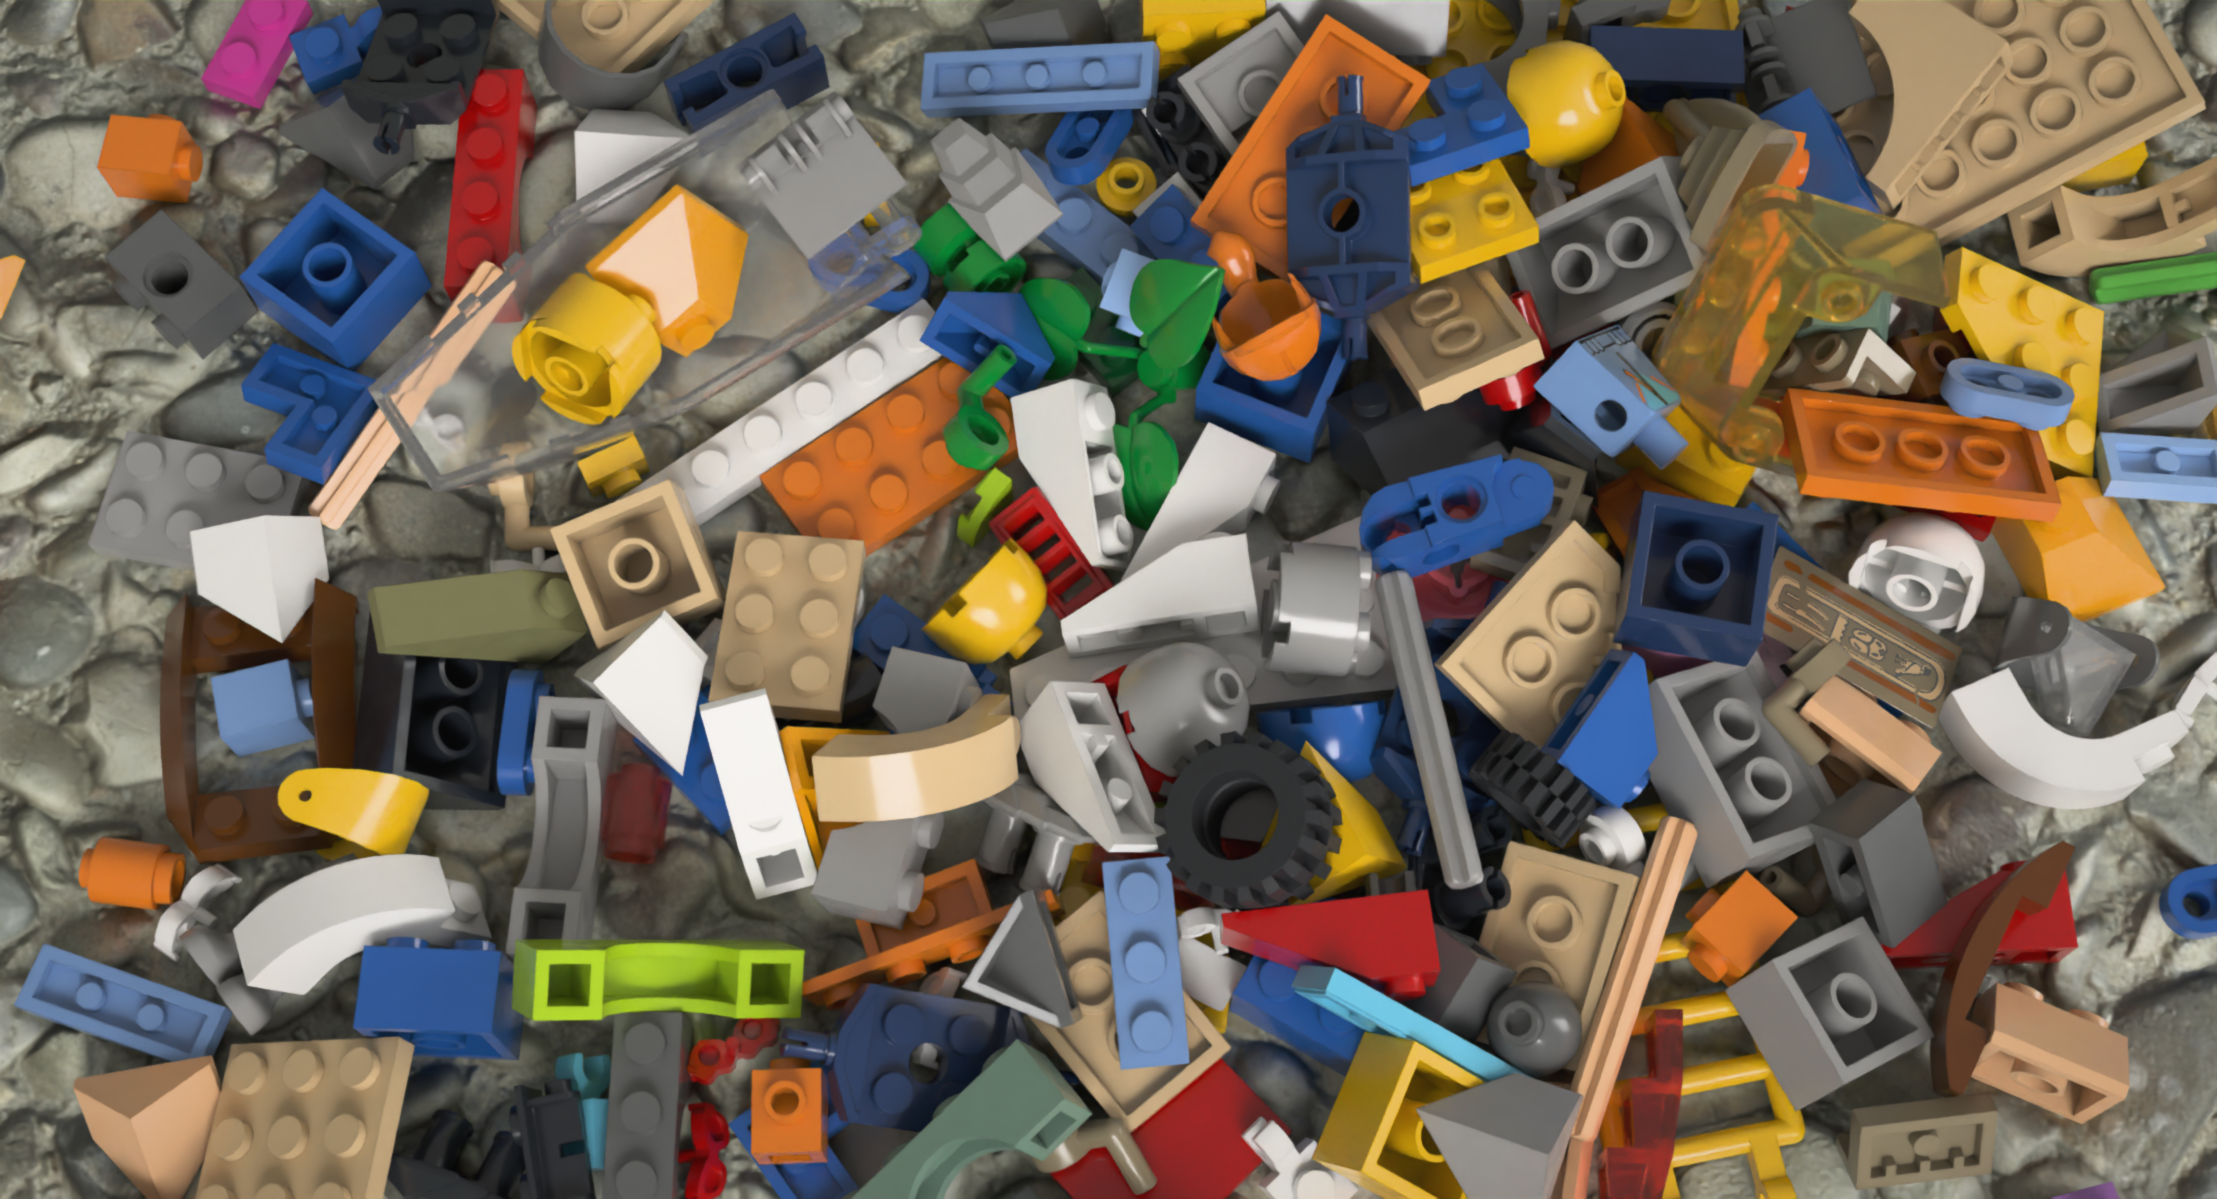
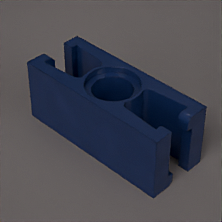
M795 12L664 81L672 112L681 126L688 125L690 135L695 138L693 144L701 156L830 87L824 56L816 44L807 48L805 38L807 33ZM747 81L757 82L755 85L751 87H738L740 84Z
M1590 25L1587 45L1594 47L1612 65L1613 69L1619 73L1625 85L1626 97L1644 112H1663L1664 105L1668 101L1685 98L1688 101L1695 98H1718L1736 103V93H1742L1745 85L1743 30Z

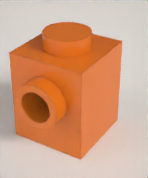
M111 114L97 168L117 197L187 204L192 182H197L201 176L203 156L200 147L195 144L183 122L163 114H150L146 118Z
M1746 870L1722 896L1712 887L1690 909L1685 917L1693 926L1680 943L1689 950L1687 953L1689 961L1703 976L1713 982H1718L1721 979L1730 987L1750 970L1785 933L1798 916Z
M779 1058L770 1061V1069L752 1070L751 1154L759 1165L828 1162V1079L822 1068H811V1061L809 1059Z

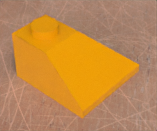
M676 184L589 261L585 268L597 282L617 290L624 296L629 294L637 295L649 303L655 312L656 319L652 325L659 337L660 343L687 358L693 351L709 343L715 332L732 318L749 235L742 225Z
M2067 476L2055 481L2062 505L2052 523L1996 517L1991 532L2027 597L2061 603L2069 609L2074 621L2087 622L2159 593L2165 588L2164 583L2115 498L2103 496L2099 478Z

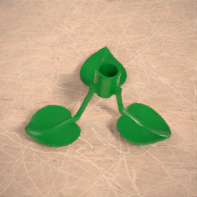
M1174 258L1157 259L1146 264L1139 271L1133 282L1129 304L1132 321L1143 332L1139 339L1142 347L1096 343L1085 340L1082 337L1089 326L1091 312L1083 294L1075 286L1059 278L1032 279L1026 282L1018 293H1022L1055 356L1053 363L1043 377L1044 380L1053 381L1069 376L1076 367L1078 350L1088 354L1138 359L1137 372L1141 382L1157 392L1155 397L1131 412L1128 425L1117 423L1113 426L1116 454L1124 471L1122 494L1126 519L1133 525L1148 531L1172 487L1177 483L1179 461L1175 442L1169 433L1156 422H1143V420L1161 406L1175 403L1176 391L1197 388L1210 359L1203 342L1217 309L1225 269Z

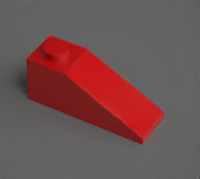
M2027 860L2004 864L1997 873L1947 901L1948 904L1895 948L1880 944L1894 969L1946 968L1952 950L1975 911L1994 888ZM2066 869L2047 909L2031 916L2017 909L2015 910L1990 966L2058 963L2078 948Z
M1428 889L1221 913L1219 929L1221 944L1298 970L1300 965L1334 967L1376 991L1384 992L1385 996L1394 1001H1405L1424 996L1426 994L1425 987L1434 986L1441 971Z

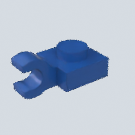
M380 6L364 12L352 27L345 15L342 14L289 35L305 81L313 94L342 84L343 79L351 80L360 74L364 58H366L383 14Z

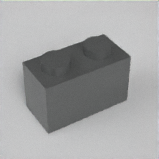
M1863 778L1809 821L1842 926L1863 916L1878 942L1890 948H1895L1948 904L1939 876V866L1933 856L1922 821V810L1914 794Z

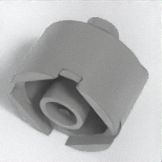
M1275 540L1270 552L1267 570L1279 571L1278 580H1272L1269 590L1264 589L1261 616L1262 658H1267L1264 665L1265 671L1345 677L1347 673L1354 674L1357 666L1358 652L1367 651L1370 639V614L1359 612L1361 590H1368L1371 579L1372 556L1370 551H1358L1356 547Z

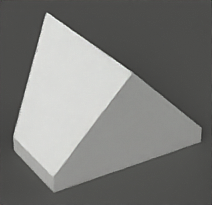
M593 108L574 131L578 218L580 220L626 223L636 221L640 216V212L695 138L653 112Z
M263 515L189 532L197 595L206 598L280 643L285 641L314 601L315 578L326 583L329 580L321 517Z
M664 610L580 667L574 674V677L595 699H605L620 725L683 776L704 665L709 657Z

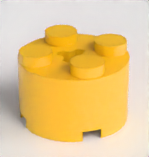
M572 273L565 282L556 288L512 342V357L515 367L525 383L531 376L535 378L546 390L540 399L559 414L571 420L589 425L601 424L608 416H613L614 419L656 370L661 361V344L652 325L656 319L655 312L649 303L637 295L629 294L624 296L617 290L594 281L583 273Z

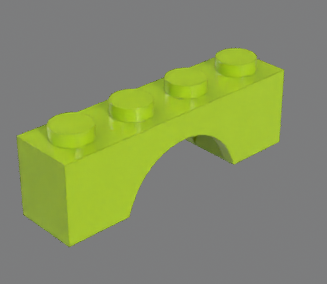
M515 939L512 1009L532 1021L602 1020L604 1017L612 1014L640 1011L694 1012L731 1018H801L805 950L780 940Z

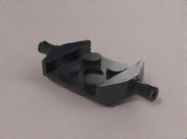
M378 0L383 14L357 82L343 79L341 88L350 109L367 123L380 124L378 132L373 139V145L379 152L388 155L390 149L392 155L397 154L406 129H416L417 125H451L467 110L476 78H478L500 15L496 0ZM428 62L425 68H418L420 65Z

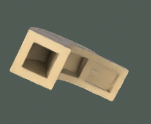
M2217 156L2162 183L2140 191L2115 196H2089L2059 185L2007 212L2020 265L2033 271L2053 276L2085 277L2089 276L2090 272L2094 269L2181 257L2207 246L2204 236L2217 230Z
M984 694L957 719L922 731L892 735H836L811 756L819 821L871 822L913 818L963 807L1003 791L1019 779L1016 754L1020 747L1021 729L1017 717L1011 715L1010 695Z

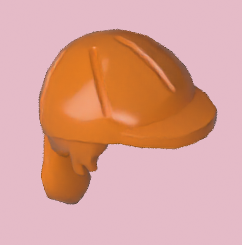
M1215 231L1206 255L1216 261L1219 267L1225 269L1223 284L1232 297L1220 312L1219 322L1215 317L1212 321L1215 337L1219 344V353L1239 373L1262 381L1281 380L1296 374L1308 364L1317 350L1322 325L1321 313L1316 299L1308 294L1302 284L1291 273H1287L1291 283L1284 279L1259 282L1256 274L1255 253L1249 242L1241 234Z

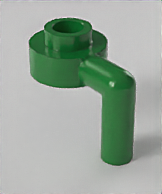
M998 345L961 383L957 389L959 410L943 427V436L949 455L955 462L966 468L988 470L1009 448V440L1005 430L990 413L984 410L983 397L1017 362L1013 351L1005 345Z

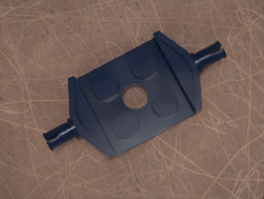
M1348 75V79L1345 76L1337 77L1339 115L1331 116L1330 123L1297 137L1286 148L1288 273L1293 274L1308 294L1316 299L1318 306L1334 312V319L1342 321V360L1369 359V355H1367L1366 320L1370 319V314L1380 311L1419 289V279L1412 276L1409 155V153L1417 152V143L1401 134L1367 122V116L1363 114L1364 77L1360 75ZM1345 198H1354L1359 206V219L1350 230L1337 232L1331 221L1332 211L1339 201Z
M1492 581L1483 610L1508 584L1507 582ZM1477 617L1471 619L1434 618L1423 622L1441 700L1451 705L1458 717V728L1450 738L1468 813L1473 815L1488 806H1494L1495 810L1498 802L1484 796L1485 792L1474 785V780L1468 776V771L1501 730L1434 665ZM1397 683L1369 760L1376 777L1402 800L1400 807L1408 810L1397 841H1395L1397 849H1404L1403 852L1410 855L1421 856L1431 821Z
M862 983L847 1001L832 1030H824V1033L785 1026L781 1038L800 1041L802 1044L800 1046L780 1043V1055L818 1060L820 1065L826 1066L831 1099L840 1121L921 1132L932 1121L933 1113L943 1101L953 1095L960 1094L982 1073L984 1063L992 1054L1001 1048L1010 1046L1016 1039L1029 1046L1031 1044L1022 1012L1008 1006L883 987L872 983ZM928 1043L937 1050L941 1066L933 1080L927 1083H920L910 1073L909 1058L916 1047ZM1058 1070L1068 1083L1079 1084V1079L1072 1071Z

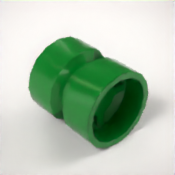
M950 203L937 210L924 222L913 241V250L924 260L929 270L937 277H944L943 284L947 292L1011 293L1023 279L1027 270L1026 261L1018 252L1005 262L974 232Z

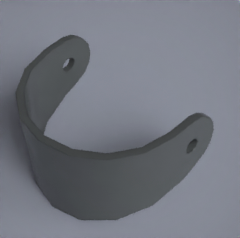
M546 0L538 30L539 63L549 85L569 104L592 111L593 108L626 110L648 98L667 77L681 53L689 34L682 31L670 51L653 67L635 73L607 72L585 64L565 47L553 27L551 12L557 0Z
M2016 596L2012 597L1992 667V674L2009 667L2020 688L2029 690L2070 693L2116 691L2137 687L2151 680L2158 670L2160 654L2155 642L2145 636L2074 621L2069 609L2056 601ZM2138 655V664L2132 666V659Z

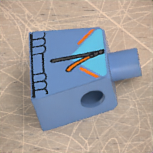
M1619 325L1576 340L1533 385L1543 397L1605 454L1611 457L1637 446L1659 470H1662L1689 445L1683 436L1665 419L1682 401L1680 395Z

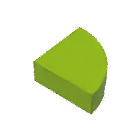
M996 467L988 471L974 490L982 499L967 515L961 514L958 520L957 536L973 549L991 530L988 523L1014 502L1012 480Z

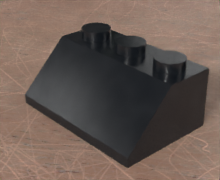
M1395 367L1326 401L1331 459L1371 496L1385 486L1408 481L1409 477L1502 454V462L1508 461L1513 447L1502 440L1501 437L1517 409L1502 411L1499 405L1485 404L1479 387L1463 394L1453 402L1440 404L1424 411Z
M370 612L352 769L393 774L419 782L429 789V797L424 810H500L505 808L506 795L500 793L497 781V759L508 679L511 671L518 669V662L378 653Z

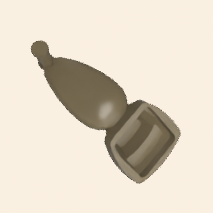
M1685 98L1672 99L1664 105L1663 115L1670 126L1673 127L1678 154L1683 156L1680 162V170L1686 174L1677 193L1688 207L1685 216L1690 221L1692 230L1689 241L1707 252L1724 250L1744 238L1753 228L1796 150L1797 139L1794 133L1776 122L1761 120L1757 114L1747 107L1726 99L1695 98L1689 101Z

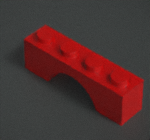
M481 69L478 78H476L467 110L459 117L444 288L452 303L480 262L486 260L498 266L509 274L513 281L511 287L488 319H520L525 264L519 229V188L523 164L526 158H533L537 104L524 69Z

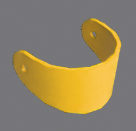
M314 768L298 770L287 776L281 783L277 795L278 805L282 812L292 821L342 837L340 841L334 843L332 848L316 850L324 859L332 861L351 853L355 854L359 859L390 854H405L428 800L429 789L417 781L393 774L361 769ZM303 791H311L312 796L308 801L300 800V794Z

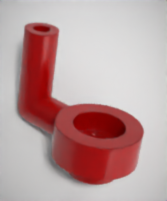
M1521 290L1508 297L1539 338L1545 359L1522 368L1521 371L1513 376L1499 378L1479 387L1484 403L1487 405H1499L1502 411L1521 408L1537 398L1536 389L1533 385L1543 376L1541 367L1547 363L1552 354L1530 290Z

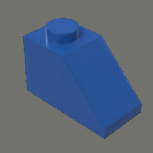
M1610 649L1540 751L1543 754L1548 753L1556 759L1555 763L1561 768L1568 769L1574 775L1573 779L1582 783L1588 789L1587 793L1594 797L1596 803L1620 809L1624 802L1628 803L1634 800L1643 791L1651 775L1648 768L1658 755L1645 659L1633 651Z

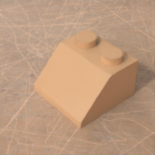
M1837 674L1823 684L1799 712L1803 720L1831 749L1817 764L1832 792L1839 798L1863 778L1912 794L1942 754L1941 751L1931 745L1929 736L1918 725L1905 719L1898 720L1877 704V699L1874 695Z
M1996 982L1978 997L1970 1022L1991 1032L1971 1078L2080 1124L2087 1122L2126 1099L2130 1086L2128 1037L2108 1029V1022L2096 1014L2079 1009H2070L2067 1012L2043 1002L2044 996L2029 986L2015 982H2006L2003 985Z

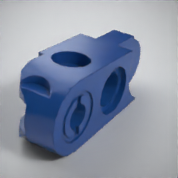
M1502 454L1409 477L1408 481L1385 486L1372 494L1363 508L1359 527L1361 551H1370L1372 570L1377 574L1383 575L1392 571L1405 570L1413 578L1468 559L1471 556L1502 547L1505 537L1541 525V520L1550 512L1553 504L1554 485L1552 477L1545 468L1537 463L1521 461L1520 458L1502 462ZM1465 505L1473 508L1476 514L1468 519L1459 520L1450 517L1446 512L1454 506ZM1393 532L1405 533V535L1387 541Z

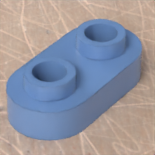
M1973 358L1952 360L1947 366L1939 388L1941 396L1948 402L1949 407L1959 415L1969 418H1981L1983 416L2014 421L2027 429L2039 431L2063 424L2075 398L2073 389L2066 382L2051 374Z

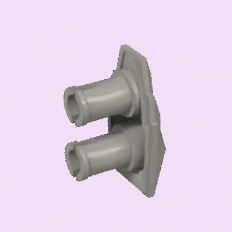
M957 118L930 140L943 170L939 177L952 196L948 202L974 232L1005 262L1063 216L1062 211L1040 178L1017 148L1014 147L1009 150L992 133L985 136L962 119Z
M1018 774L1019 779L1012 785L982 800L992 808L979 851L974 859L981 867L1002 874H1006V872L1014 874L1015 864L1028 824H1031L1032 829L1037 834L1023 877L1018 885L1026 892L1043 887L1044 891L1051 889L1060 898V889L1075 845L1093 843L1096 846H1100V844L1034 782L1032 775Z

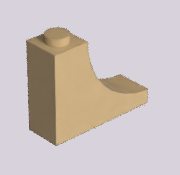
M1852 0L1851 9L1848 12L1857 33L1880 53L1891 72L1894 89L1892 123L1884 148L1865 178L1874 196L1893 209L1897 207L2015 63L2007 40L1945 0Z

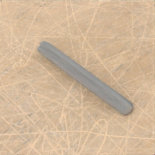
M1405 570L1392 571L1377 577L1375 581L1377 596L1444 881L1451 889H1465L1481 883L1484 875L1413 580Z

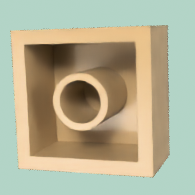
M670 479L549 529L597 649L607 650L664 610L679 626H682L723 609L725 606V590L684 489Z

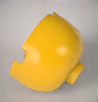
M1570 40L1549 42L1525 50L1527 52L1526 56L1516 58L1510 66L1507 98L1528 126L1530 148L1524 149L1526 153L1540 166L1557 169L1575 164L1601 152L1612 141L1622 117L1626 90L1619 73L1613 69L1612 65L1594 47Z
M1009 538L987 559L989 562L985 566L983 565L975 574L973 573L921 629L939 648L960 661L973 665L990 664L1007 652L1018 660L1044 633L1036 625L1047 604V587L1042 572L1031 557L1012 538Z

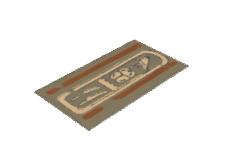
M1779 546L1772 564L1764 634L1796 652L1814 637L1823 646L1835 638L1853 657L1836 673L1837 675L1930 728L1935 729L1963 648L1786 548Z

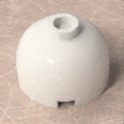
M1923 512L1898 514L1872 529L1852 563L1849 571V584L1939 635L1941 629L1952 628L1958 625L1956 632L1966 628L1975 615L1983 594L1985 563L1973 537L1957 523L1935 514Z

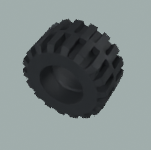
M1235 731L1220 734V746H1216L1207 739L1196 744L1194 748L1198 757L1190 761L1181 756L1172 766L1180 773L1174 784L1164 780L1158 793L1168 800L1166 808H1155L1154 823L1166 829V833L1155 838L1159 852L1171 858L1166 864L1174 877L1186 882L1185 887L1195 894L1233 912L1236 909L1247 911L1290 906L1288 898L1291 896H1295L1302 901L1306 900L1315 892L1308 884L1315 875L1326 880L1333 869L1324 863L1327 851L1339 854L1342 839L1332 833V826L1343 825L1341 810L1331 804L1330 801L1336 797L1331 784L1320 776V770L1292 748L1277 739L1274 742L1261 733L1249 731L1247 739H1245ZM1257 789H1271L1278 805V821L1273 836L1256 854L1240 860H1228L1220 840L1221 823L1227 809L1237 798L1247 792Z

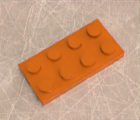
M1326 14L1190 219V225L1211 239L1215 231L1241 234L1254 250L1256 268L1274 279H1284L1288 282L1286 148L1297 137L1330 123L1331 116L1339 115L1336 78L1339 76H1345L1347 79L1348 75L1364 77L1363 114L1367 116V122L1391 131L1402 129L1428 89L1431 80ZM1345 198L1335 205L1331 215L1332 225L1335 229L1354 202V198Z
M944 357L766 471L759 478L762 487L798 536L862 540L865 542L867 557L979 484L990 469L993 470L996 467L1000 470L1019 458L1012 405L1003 392L995 387H992L983 397L984 410L1001 424L1009 440L1007 452L988 470H977L959 465L951 458L946 449L943 427L959 410L957 389L971 372Z
M1787 388L1780 409L1799 494L2050 523L2053 522L2062 505L2039 430L2027 429L2014 421L1988 416L1981 418L1965 417L1954 412L1949 406Z

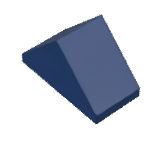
M948 291L919 340L971 373L998 345L1007 346L1015 354L1017 362L993 387L1009 397L1036 390L1055 359L1022 293Z

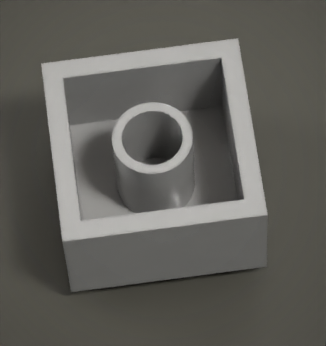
M1863 916L1769 961L1725 990L1795 1111L1880 1068L1935 1037Z

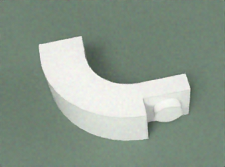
M2009 667L1952 691L1945 699L1938 718L1955 749L1982 777L1996 787L2022 800L2059 809L2095 808L2125 799L2145 781L2142 774L2159 768L2175 757L2171 748L2189 733L2185 723L2175 709L2107 738L2084 739L2065 734L2049 725L2034 711Z
M416 854L372 856L340 863L314 872L272 894L233 929L247 986L305 995L330 969L347 957L362 951L364 945L378 946L386 944L387 939L390 937H413L425 940L432 945L453 949L457 940L476 939L489 941L492 938L475 885L446 879L439 857Z

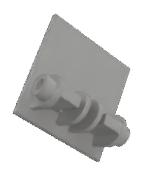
M835 91L820 100L812 109L797 120H794L791 125L776 134L774 138L736 166L808 260L907 185V182L855 118L854 113L843 98L837 95Z

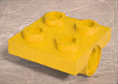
M1499 158L1413 187L1410 185L1411 268H1413L1421 284L1539 243V225Z

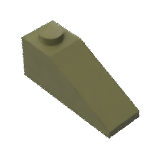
M519 569L373 587L367 592L378 653L546 664L588 633L584 614L567 573Z

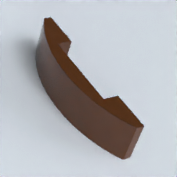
M2061 841L2024 862L1991 891L1963 929L1942 975L1933 1011L1931 1030L1935 1037L1930 1039V1067L1935 1093L1945 1098L1963 1095L1991 1034L1990 1031L1966 1020L1967 1014L2015 910L2017 909L2031 916L2048 908L2075 846Z

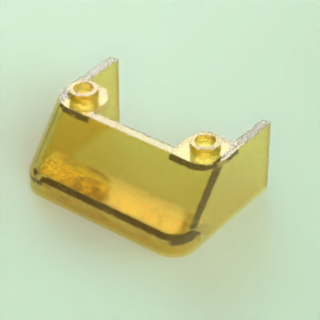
M1766 184L1755 187L1740 198L1654 346L1652 364L1680 395L1682 401L1678 407L1726 457L1739 463L1796 478L1780 409L1783 399L1761 393L1762 387L1807 316L1833 323L1857 319L1872 307L1882 290L1945 309L1951 300L1937 231L1779 184Z

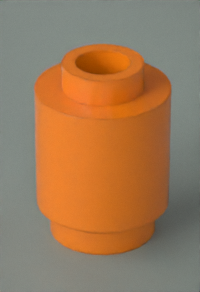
M102 837L94 849L87 848L82 856L79 868V884L81 887L88 889V896L91 902L158 910L162 904L172 905L179 901L186 877V858L183 853L171 852L170 847L165 844Z

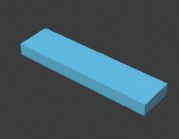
M1300 965L1291 987L1295 989L1294 992L1370 1033L1416 1041L1486 1083L1515 1072L1531 1077L1337 968Z

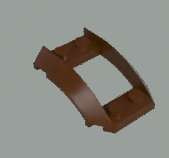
M315 578L314 601L283 643H280L218 605L194 607L187 593L166 618L160 682V746L166 816L199 864L332 848L339 836L292 821L284 815L278 805L277 794L280 785L199 795L196 759L197 674L250 668L288 659L291 663L311 660L313 718L318 768L352 769L358 722V643L355 639L356 614H359L360 603L357 596ZM303 791L300 794V800L308 801L312 796L311 791Z

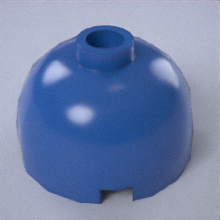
M1386 700L1353 701L1351 705H1331L1330 703L1268 710L1256 713L1258 733L1264 734L1274 742L1276 739L1281 741L1298 754L1301 753L1305 741H1307L1349 783H1354L1368 778L1374 772L1369 758L1374 750L1387 711Z

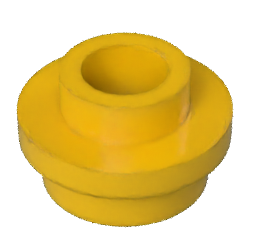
M1130 157L1117 158L1112 160L1106 170L1097 178V196L1102 205L1112 213L1123 217L1134 216L1135 214L1132 211L1156 191V177L1152 169L1141 160ZM1132 180L1137 184L1132 188L1124 189L1119 187L1116 182Z

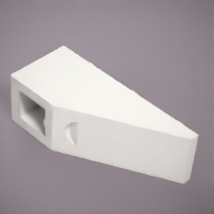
M1073 378L1011 397L1020 461L1054 508L1089 563L1095 567L1126 572L1132 561L1133 532L1125 514L1122 494L1124 471L1116 454L1113 434L1115 410L1111 399L1108 397L1107 387Z
M763 688L699 705L739 852L756 900L814 885L818 871L793 793L779 729L766 689Z

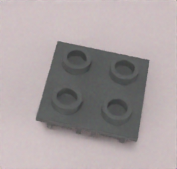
M1814 0L1771 18L1767 15H1762L1760 8H1750L1738 15L1739 23L1735 30H1743L1745 85L1743 91L1749 109L1752 112L1760 115L1809 87L1831 114L1878 96L1856 29L1848 14L1849 8L1846 0Z

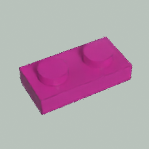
M245 0L201 77L207 90L261 109L294 50L289 35L306 29L314 15L308 1Z

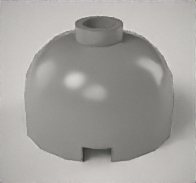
M1181 641L1162 645L1130 661L1119 680L1117 704L1119 714L1127 710L1129 711L1130 721L1135 729L1134 732L1127 735L1132 747L1150 767L1169 777L1179 776L1180 773L1172 766L1181 756L1190 761L1198 757L1194 748L1196 744L1207 739L1216 746H1220V734L1236 730L1242 736L1248 727L1250 707L1245 685L1237 669L1222 653L1208 645Z

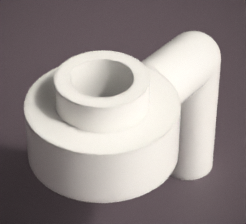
M1607 805L1599 806L1593 810L1579 828V846L1584 857L1590 863L1633 874L1641 878L1645 868L1641 860L1646 853V844L1641 829L1633 817L1622 807L1617 809ZM1691 857L1679 891L1700 878Z

